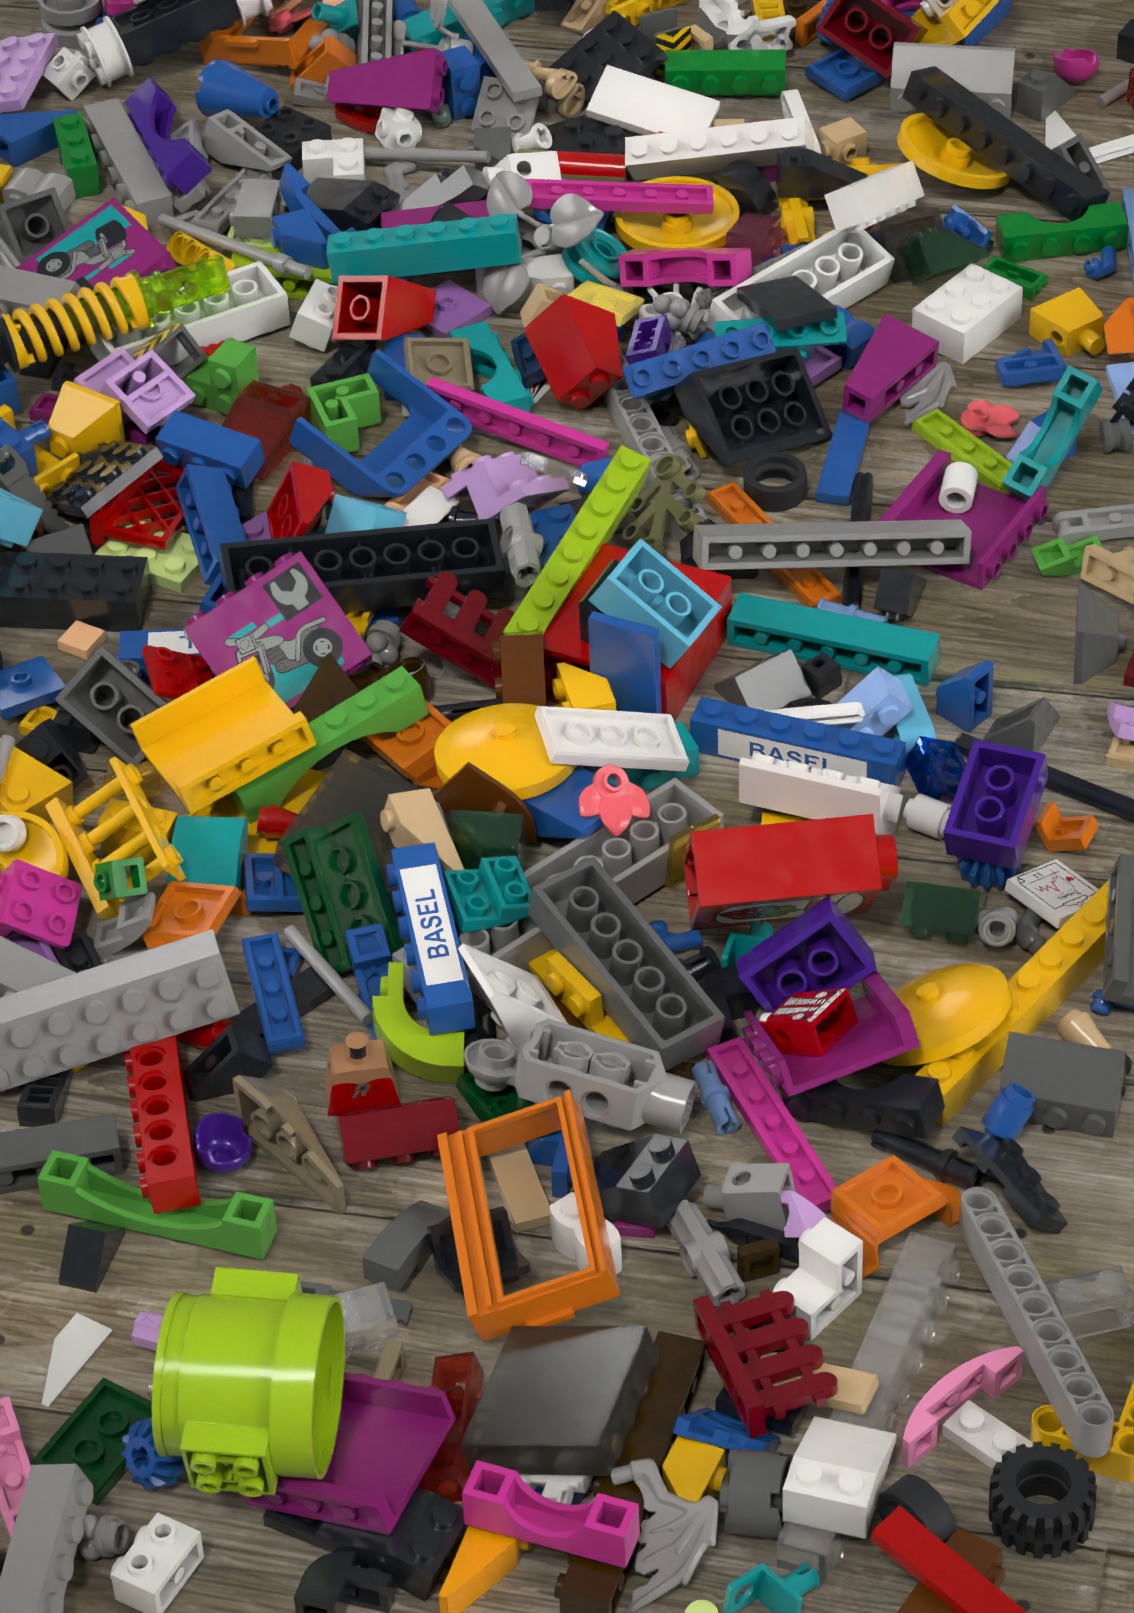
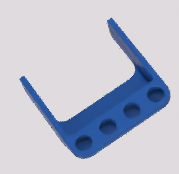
M377 349L372 354L367 373L370 374L374 383L407 408L409 413L408 419L360 462L302 417L295 421L289 443L318 467L328 470L332 478L357 496L403 497L468 439L472 431V425L465 415Z

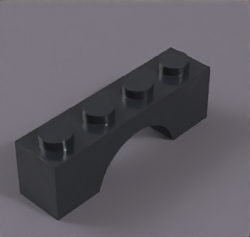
M904 1073L893 1081L872 1089L849 1088L839 1083L837 1079L789 1097L782 1085L779 1087L782 1101L794 1118L922 1139L929 1137L945 1108L938 1079Z

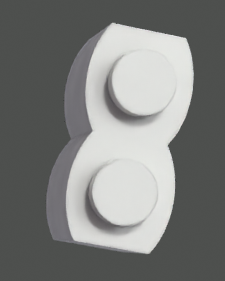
M571 1192L549 1206L551 1239L556 1249L564 1256L576 1260L578 1269L582 1270L588 1268L589 1263L575 1193ZM605 1219L615 1272L617 1274L622 1271L621 1237L616 1227Z

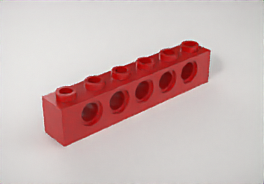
M176 1035L130 1047V1051L124 1052L127 1074H133L127 1076L130 1098H136V1100L130 1101L132 1118L134 1123H140L133 1125V1132L137 1149L143 1148L136 1151L140 1174L146 1173V1175L139 1176L143 1200L151 1199L154 1214L199 1206L201 1202Z

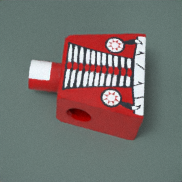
M848 988L793 994L776 1010L770 1013H763L759 1019V1023L768 1036H771L772 1042L781 1054L822 1057L859 1022Z

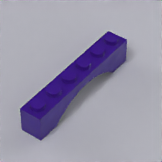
M149 77L124 101L129 110L127 115L135 124L134 128L142 137L141 141L149 149L147 152L156 162L154 164L155 167L163 174L162 179L172 190L178 187L187 195L213 169L206 157L185 138L171 140L170 130L177 107L170 95Z

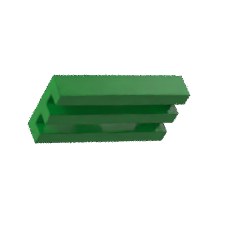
M995 255L982 267L1023 287L1022 297L1031 301L1035 299L1036 294H1040L1042 287L1045 288L1048 285V275Z

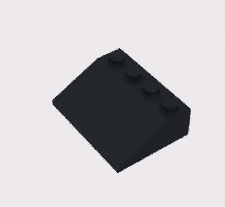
M798 347L692 372L673 387L685 418L724 466L752 460L754 457L764 453L783 452L830 440L833 435Z

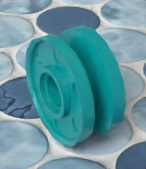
M595 227L578 244L569 248H563L562 259L573 276L582 283L589 280L604 285L579 264L580 259H584L608 279L619 284V255L627 251L613 236Z

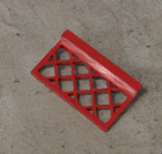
M162 459L90 516V543L103 546L108 538L166 550L186 521L180 502L174 499L178 497L175 487L166 489L165 485L178 482L185 467L169 465ZM158 470L171 474L157 477L155 473ZM156 488L158 490L156 492L148 494L143 493L144 490ZM162 500L167 502V504L155 507L152 505V503ZM142 505L145 507V509L134 512L130 510V508ZM173 512L177 515V516L170 517V518H165V519H163V518L161 517V515H165V514H169V513H173ZM149 518L154 519L153 522L140 524L139 522ZM129 523L133 526L125 529L117 527ZM160 530L164 533L162 537L148 534Z

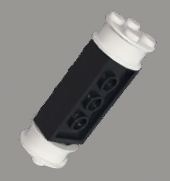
M148 0L114 16H105L102 23L89 29L82 26L80 27L81 32L76 34L81 48L83 51L86 50L90 57L89 69L97 76L101 85H106L109 88L113 80L125 75L133 77L134 70L132 65L134 67L149 65L154 61V58L163 54H173L179 51L182 45L189 42L202 41L208 36L207 34L216 30H226L232 27L236 21L241 27L246 26V21L260 14L264 17L268 16L269 10L273 9L271 0Z

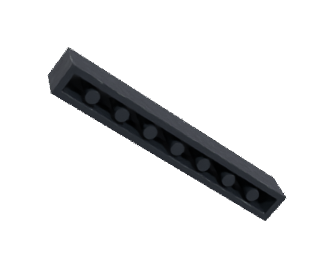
M932 66L911 71L902 96L903 99L1071 222L1081 218L1087 212L1089 205L1107 202L1110 194L1108 190L942 70Z

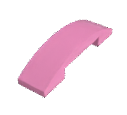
M1014 1346L983 1354L955 1368L940 1379L923 1396L909 1418L903 1436L902 1465L909 1469L937 1446L938 1425L981 1390L995 1399L1021 1378L1024 1350L1019 1346Z
M7 1396L0 1399V1513L11 1540L31 1465L10 1398Z

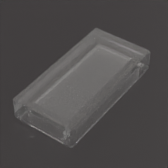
M529 452L522 453L519 462L521 465L554 478L566 477L567 482L585 487L588 479L587 473Z

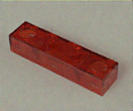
M474 1351L435 1357L431 1387L445 1391L456 1419L417 1487L422 1490L435 1492L451 1502L462 1501V1492L471 1473L484 1377L483 1369ZM461 1382H466V1383H465V1391H464L462 1385H459V1386H456V1385L459 1384V1383H461Z

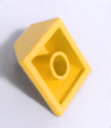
M66 381L62 385L48 424L51 432L49 443L52 454L67 458L73 453L81 452L84 454L94 450L102 442L107 444L114 440L125 442L119 400L70 381Z

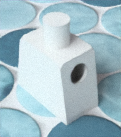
M557 151L509 154L494 167H484L482 170L488 186L491 185L493 177L501 171H511L525 179L561 180Z

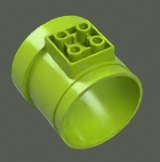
M223 1267L215 1268L210 1294L201 1293L200 1295H194L188 1292L176 1291L171 1296L163 1316L155 1356L152 1385V1430L155 1448L160 1457H183L191 1488H196L201 1492L215 1494L222 1490L239 1492L247 1497H260L263 1494L275 1495L278 1476L318 1480L324 1478L335 1447L344 1385L345 1320L340 1298L334 1295L303 1293L299 1274Z

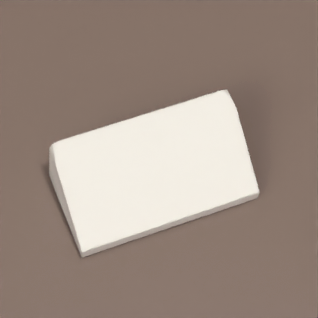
M429 485L403 510L407 512L403 526L439 523L450 513L451 507L456 506L460 501L457 498L445 499L441 490Z

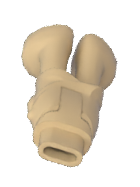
M523 59L542 85L545 93L551 98L558 99V112L566 118L576 117L582 110L585 100L584 86L576 83L577 74L567 69L542 67L539 60L529 61Z

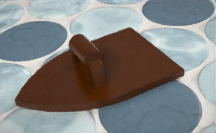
M469 761L433 794L435 802H439L444 811L474 829L481 837L488 835L514 842H537L538 840L535 821L523 801L505 785Z

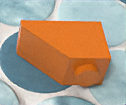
M329 34L306 56L297 69L291 70L289 87L293 90L296 77L325 84L330 71L355 66L356 54Z

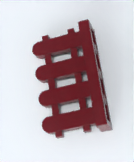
M442 572L437 578L431 575L425 584L430 589L424 601L420 598L417 599L399 632L495 690V677H502L501 663H494L493 642L500 641V633L504 632V629L515 613L508 608L500 609L497 614L485 608L487 598L481 591L472 590L467 596H464L455 590L458 581L449 572ZM448 601L460 607L454 619L443 613ZM478 619L490 625L484 638L473 631Z
M770 1289L760 1291V1297L733 1305L730 1300L721 1302V1308L715 1309L709 1295L693 1299L696 1330L701 1340L706 1341V1350L751 1439L766 1434L765 1417L774 1415L776 1420L786 1417V1411L811 1403H815L816 1407L827 1405L826 1399L836 1395L838 1385L834 1374L830 1372L813 1373L814 1370L819 1369L823 1365L822 1349L813 1344L801 1347L798 1345L809 1337L807 1321L800 1317L786 1320L784 1318L795 1310L794 1296L790 1292L777 1291L771 1293ZM768 1321L773 1322V1324L745 1331V1328ZM782 1348L787 1349V1351L759 1358V1355ZM794 1376H801L800 1379L783 1383L777 1386H773L772 1384L774 1382H778Z

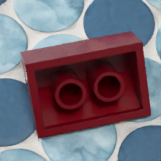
M834 0L816 28L821 34L887 79L891 78L894 42L920 43L928 32L927 28L886 0Z
M449 1095L335 1114L344 1163H353L354 1170L377 1166L376 1159L392 1157V1163L416 1160L415 1153L430 1151L431 1157L440 1156L437 1135L446 1132L449 1136L460 1131L455 1099Z

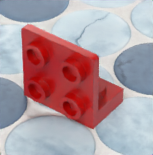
M144 645L142 649L152 690L157 696L175 700L213 679L210 667L203 657L197 654H186L170 650L166 647Z

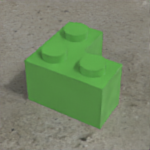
M227 338L211 356H207L204 361L183 377L184 383L196 395L192 404L242 419L261 398L256 346Z
M369 373L306 388L309 419L312 425L347 453L360 450L358 428L381 423L379 391Z

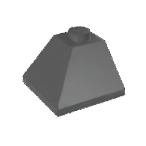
M55 187L0 205V233L22 263L70 229Z
M1078 585L1073 684H1082L1117 662V648L1124 649L1125 628L1119 627V613L1086 585Z

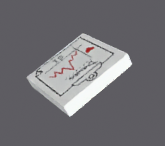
M1056 859L1007 879L1004 890L1058 929L1099 889Z

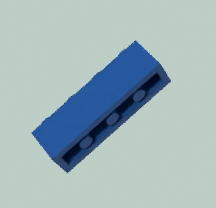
M187 464L175 489L205 585H212L220 573V543L247 541V534L243 531L239 518V509L235 506L231 484L227 481L224 468Z

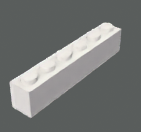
M804 116L625 137V166L633 179L637 181L721 171L735 160L749 162L755 167L777 165L778 149L799 147L814 151V132Z
M912 160L875 173L824 196L836 232L847 228L848 233L851 234L916 206L915 200L925 195Z

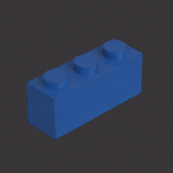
M176 410L155 438L157 447L163 455L162 460L167 464L182 467L192 464L224 468L228 483L231 486L235 485L243 489H247L266 461L260 439Z

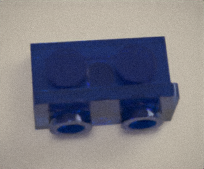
M919 736L912 750L906 756V768L918 793L936 800H940L942 795L955 798L966 765L957 743Z

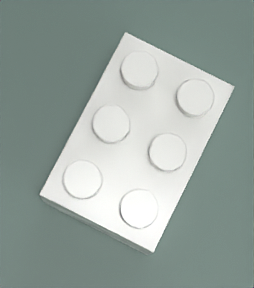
M971 263L913 308L912 328L938 340V353L964 364L1021 318L1023 287Z

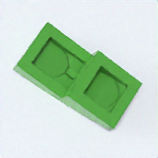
M1094 535L1067 546L1063 537L1033 547L1030 550L1041 575L1066 576L1081 573L1085 546L1092 544L1102 548L1103 546L1098 536Z

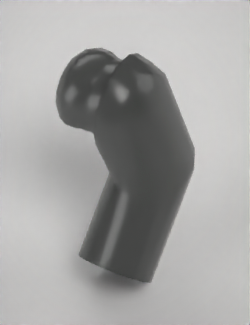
M1027 908L1016 924L1014 939L1023 949L1027 948L1031 954H1035L1046 943V939L1039 935L1040 931L1037 929L1042 917L1030 908Z

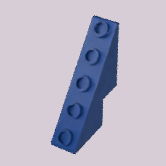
M77 110L0 114V157L16 168L56 148L52 118L62 117L66 114L75 115Z
M766 322L633 363L622 367L634 399L655 401L675 392L673 387L692 372L777 351Z

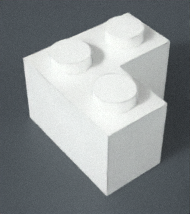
M363 138L315 139L302 142L303 174L310 184L317 177L366 180Z
M826 1217L813 1228L809 1227L803 1232L798 1242L799 1267L788 1278L780 1279L773 1289V1292L788 1291L794 1296L795 1310L791 1316L792 1318L800 1317L807 1321L809 1341H812L862 1293L863 1241Z

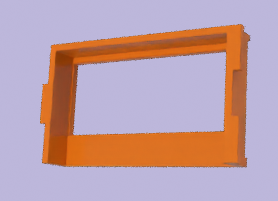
M323 0L322 3L335 6L345 0ZM310 15L292 38L241 36L257 17L255 16L247 20L244 27H241L236 21L232 27L226 30L211 32L207 34L208 36L204 40L199 41L198 44L205 65L213 60L220 59L229 60L236 65L277 67L278 65L285 67L289 65L290 69H297L312 51L309 47L310 38L313 35H321L325 29L329 28V23L315 21L312 15Z
M570 1090L564 1091L565 1096L555 1097L468 1127L466 1130L457 1131V1133L449 1136L446 1132L437 1135L467 1314L482 1342L526 1327L529 1333L576 1318L575 1311L620 1296L583 1110L580 1105L578 1106ZM562 1130L589 1267L505 1296L480 1157Z

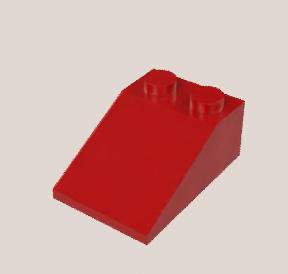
M291 461L267 510L271 539L311 535L313 530H318L322 520V512L326 505L331 504L335 493V487L331 484L328 470Z

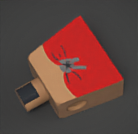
M353 1032L347 1035L345 1044L332 1045L329 1048L324 1080L328 1116L400 1103L396 1073L383 1040H368L366 1034Z

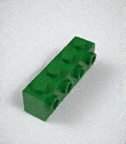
M786 49L666 50L668 59L665 62V84L707 97L717 95H735L738 97L765 95L773 97L781 95L782 91H786Z

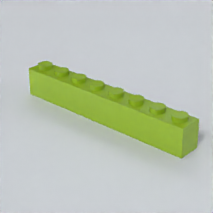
M623 445L620 446L504 629V632L543 631V634L545 633L603 543L608 544L643 488L652 459Z

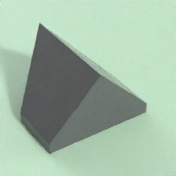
M83 523L30 540L27 547L19 545L27 552L93 554Z
M1043 697L997 718L983 740L1039 752L1060 719V715L1049 701Z

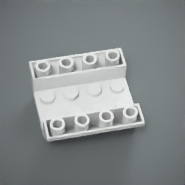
M753 753L752 759L740 757L739 802L810 819L873 814L876 834L893 833L895 835L903 817L906 803L910 799L909 796L900 794L901 787L880 783V781L870 778L846 775L844 780L845 773L811 767L809 773L810 765L789 760L788 762L777 760L776 765H773L775 757Z

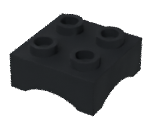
M282 106L272 117L265 119L254 128L292 157L290 164L297 171L303 166L302 142L315 139L332 140L330 124L287 106Z

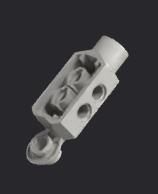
M551 1019L536 1024L530 1034L529 1042L524 1045L522 1050L510 1042L492 1038L472 1042L465 1048L464 1060L468 1070L475 1077V1082L480 1088L488 1091H501L508 1085L516 1088L519 1098L532 1101L535 1104L558 1096H565L564 1091L570 1090L578 1106H581L585 1118L628 1131L646 1123L681 1134L689 1119L696 1094L697 1082L666 1073L658 1051Z

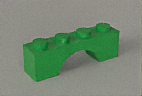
M1120 202L1089 205L1087 212L1081 218L1061 224L1040 221L1028 212L996 215L995 241L1001 258L1011 262L1098 253L1106 246H1112L1116 250L1127 249L1128 222Z

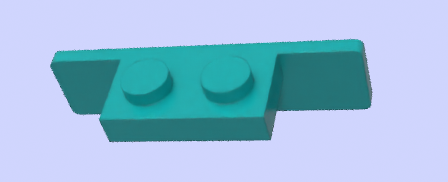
M841 311L837 312V318L780 331L763 318L717 321L714 323L716 338L766 322L776 351L798 347L803 362L813 358L815 346L845 344L847 341L844 313Z

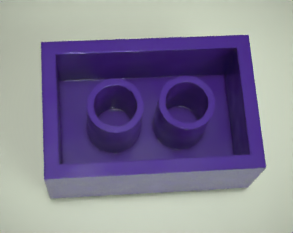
M974 739L943 831L947 855L1015 870L1019 869L1048 779L1046 754Z
M830 896L824 898L736 959L738 977L767 1013L776 1010L787 998L796 993L837 988L849 989L877 969L874 952Z

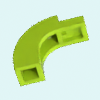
M389 962L388 976H381L380 996H373L372 1019L377 1039L384 1041L391 1060L408 1073L429 1081L457 1083L459 1075L464 1073V1032L430 1035L429 1029L417 1024L409 1016L404 1006V962Z

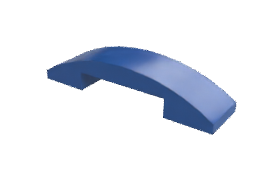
M290 163L284 165L279 184L289 211L293 212L308 208L326 241H328V235L341 232L306 196L310 183ZM351 227V228H349L348 230H346L345 232H357V231H356L353 227Z
M382 923L345 931L360 999L371 1011L373 996H380L381 976H388V963L391 962V954ZM372 1022L368 1025L372 1040H376L377 1037Z

